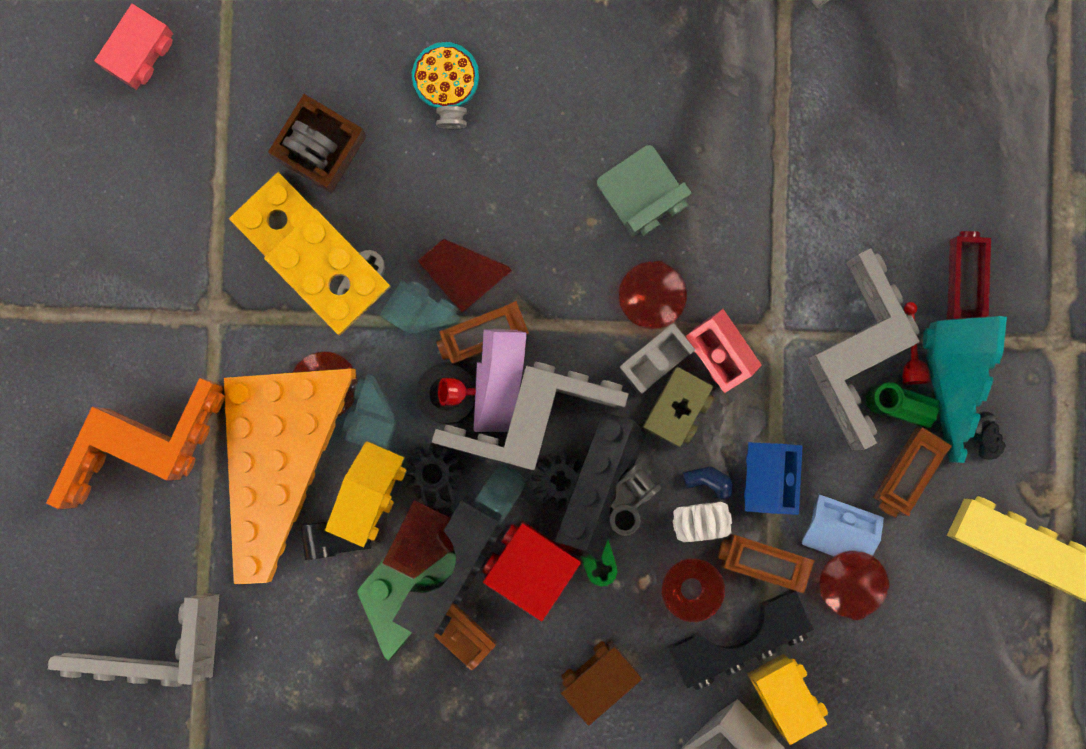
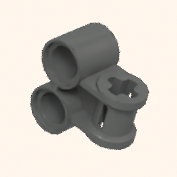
M640 461L620 477L611 501L610 526L614 532L622 536L631 535L638 530L641 520L636 508L646 503L662 488L659 483L654 484L642 470L643 464ZM634 478H636L638 482L644 487V491L634 481ZM621 510H628L633 515V524L628 529H619L615 524V516Z

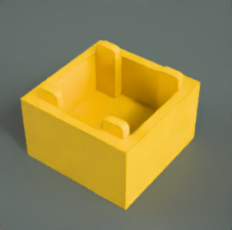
M366 441L344 477L325 531L363 548L368 539L375 540L379 531L375 527L383 511L389 513L394 504L390 494L395 481H402L406 473V469L401 467L404 457Z
M782 654L747 673L779 734L789 745L827 725L824 716L828 715V711L822 702L818 703L816 697L811 695L803 680L807 676V672L802 664H797L795 659H789Z

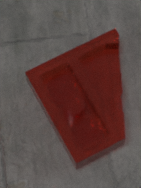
M446 239L441 240L418 260L420 265L461 313H464L512 272L509 266Z
M414 500L382 565L410 579H415L454 549L450 538L444 532L451 518Z

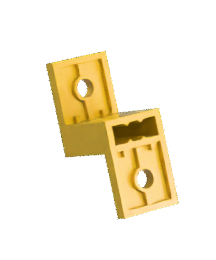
M279 172L229 218L265 256L264 259L339 336L391 287ZM277 211L284 212L287 216L286 225L282 229H272L269 225L271 214ZM338 275L346 276L350 281V288L343 295L333 294L330 289L332 279Z

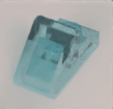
M500 462L475 500L502 515L497 524L500 526L529 480Z

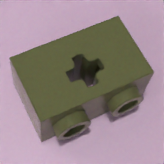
M675 367L642 428L676 447H681L683 442L689 444L698 426L693 424L699 412L705 414L714 399V396L710 394L713 386L683 369ZM684 400L686 402L685 409L689 411L688 415L683 414L677 418L674 416L676 410L672 407V403L677 404Z

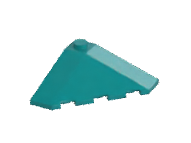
M994 316L935 321L930 323L929 328H926L924 331L923 348L927 349L926 358L935 399L939 400L938 413L944 441L952 445L947 452L949 462L965 463L968 452L967 449H964L963 442H968L970 437H974L980 420V414L976 413V407H980L982 401H987L993 384V377L989 376V370H993L995 364H1000L1004 351L1007 317Z

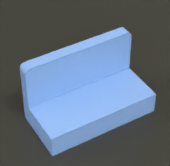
M819 494L814 503L812 520L803 536L802 545L865 567L881 542L884 517Z

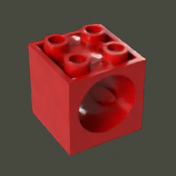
M522 521L519 527L515 524L511 525L501 540L506 545L500 555L493 552L481 572L486 574L483 583L542 622L581 564V561L578 557L569 553L563 547Z

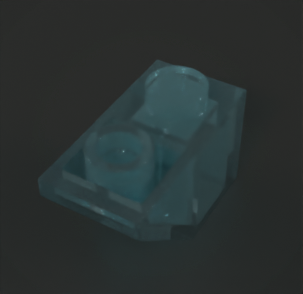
M414 280L410 284L401 281L380 314L383 319L410 336L458 325L462 320L456 314L458 311L456 306L443 298L437 303L427 296L430 290Z
M367 374L365 380L360 379L358 381L353 397L358 400L354 413L348 412L342 431L347 432L345 440L364 445L368 441L388 450L398 419L377 377Z

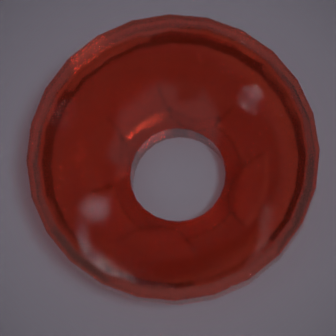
M695 558L685 559L673 565L667 571L661 588L662 598L668 610L677 618L688 622H700L713 616L720 609L725 595V585L719 571L712 564ZM691 578L698 580L701 584V593L694 599L685 598L681 592L683 582Z

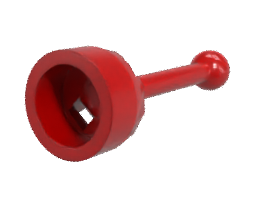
M908 302L904 306V312L915 320V314L918 309L917 305L913 302ZM917 344L910 347L911 360L903 367L902 377L904 385L931 382L929 367L924 361L918 359Z
M442 378L439 382L438 398L442 406L457 405L461 403L466 395L476 394V388H466L459 379Z

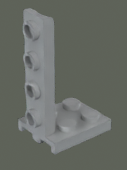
M204 593L184 598V603L181 604L178 614L179 623L182 624L181 638L177 641L175 650L176 659L179 662L64 653L61 656L56 655L49 659L48 670H58L61 677L69 678L81 677L82 673L94 674L93 679L103 681L115 680V676H126L128 683L136 684L148 683V679H159L162 686L179 687L182 684L192 685L194 681L200 682L205 677L211 678L213 677L220 594Z

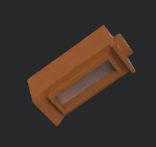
M517 301L439 331L442 339L436 341L443 361L450 358L451 364L455 365L481 355L483 352L484 329L518 330L526 332V337L529 336Z
M923 427L915 428L873 496L874 499L881 502L878 508L894 518H897L898 514L909 517L911 510L952 445Z
M730 534L729 540L723 539L718 553V559H722L721 567L800 593L805 592L814 563L812 559L734 534Z

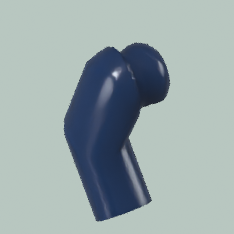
M710 466L683 472L686 489L706 485L714 491L715 497L718 499H728L732 495V480L714 467Z

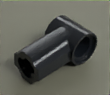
M328 522L301 525L305 560L336 556L335 553L372 548L370 539L367 540L363 548L325 531Z

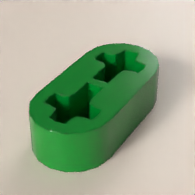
M607 540L601 557L605 566H611V571L607 572V579L601 580L599 575L593 576L592 571L597 568L595 560L581 556L586 574L594 585L600 587L608 586L616 579L618 573L617 565L609 540Z

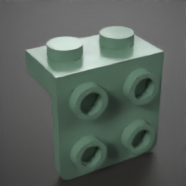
M651 145L643 147L600 176L597 180V187L632 237L640 232L643 236L652 232L660 226L658 220L669 213L673 217L689 206L686 201L692 194L685 182L679 185L655 148Z

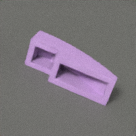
M484 329L482 362H477L475 432H508L522 379L526 332Z

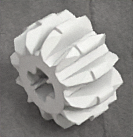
M723 502L683 506L673 511L674 531H676L677 539L682 542L723 538L732 533L731 513H729L728 505Z

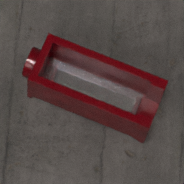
M961 231L959 236L949 240L948 311L946 320L989 317L991 238L980 237V232Z

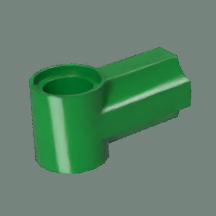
M888 382L874 385L866 394L867 407L875 414H885L926 429H931L939 412V400L903 389L895 383ZM883 389L891 395V403L887 408L883 407L879 401V394Z

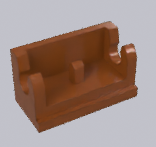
M452 603L446 613L452 619L442 636L437 633L434 636L461 660L467 668L474 670L493 650L497 641L459 606Z

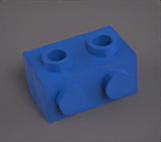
M748 442L746 489L744 492L746 512L799 515L803 445Z

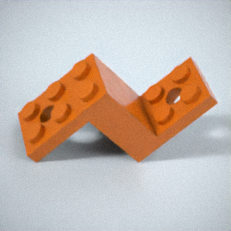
M199 378L172 437L111 409L92 406L46 504L57 509L77 508L78 504L82 505L91 491V486L88 483L93 473H98L105 462L106 454L103 452L109 453L165 480H181L183 475L187 477L196 460L192 455L197 444L202 445L209 434L210 426L207 423L212 412L217 414L224 402L225 395L221 394L224 386Z

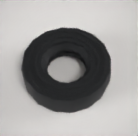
M450 363L435 365L425 371L418 381L416 390L418 406L423 414L435 423L446 425L459 423L468 417L474 409L475 395H466L461 403L446 408L438 405L434 400V389L442 378L459 379L466 388H476V383L470 373L459 365Z

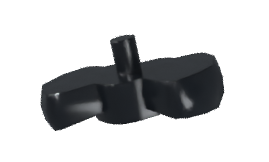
M983 411L978 413L980 414V420L975 432L977 442L981 443L979 456L986 460L997 459L1004 452L1006 444L1002 441L1003 436L999 433V425L995 423L996 416L991 412Z

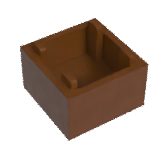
M303 94L268 153L277 162L332 194L367 136L363 128ZM295 121L308 125L309 128L318 131L338 146L333 154L329 153L326 160L328 163L324 170L308 163L282 145L284 139L292 135V126Z
M612 640L607 644L604 641L597 643L593 647L595 654L576 671L569 668L561 675L563 679L562 683L559 684L561 695L588 726L643 680L638 670Z

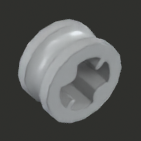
M459 106L436 108V113L440 115V119L436 121L437 127L446 129L467 127V122L463 120V116L467 114L466 108Z

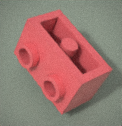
M131 4L94 61L102 69L137 90L140 84H146L151 78L154 71L152 66L159 55L164 56L170 49L173 41L171 39L173 32L167 25L134 4Z
M724 309L696 326L685 336L695 348L694 352L709 370L712 379L720 386L724 393L750 378L762 366Z

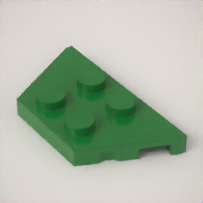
M401 538L357 590L383 655L388 661L413 634L393 622L409 591L415 583L436 584L448 578L455 568L456 553L445 551L444 548L432 545L426 546L418 541Z

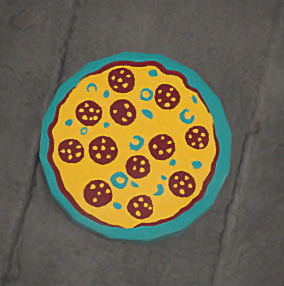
M451 42L435 43L424 49L415 59L412 69L413 87L418 97L426 105L434 109L442 106L462 107L468 104L476 93L480 81L478 65L473 55L461 45Z

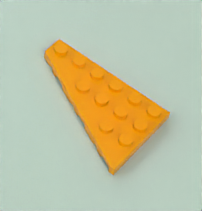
M356 369L224 378L234 584L272 582L278 567L277 561L286 548V539L293 522L297 521L307 496V488L313 482L316 474L314 471L322 452L326 450L336 426L337 415L341 413L352 379L356 377Z

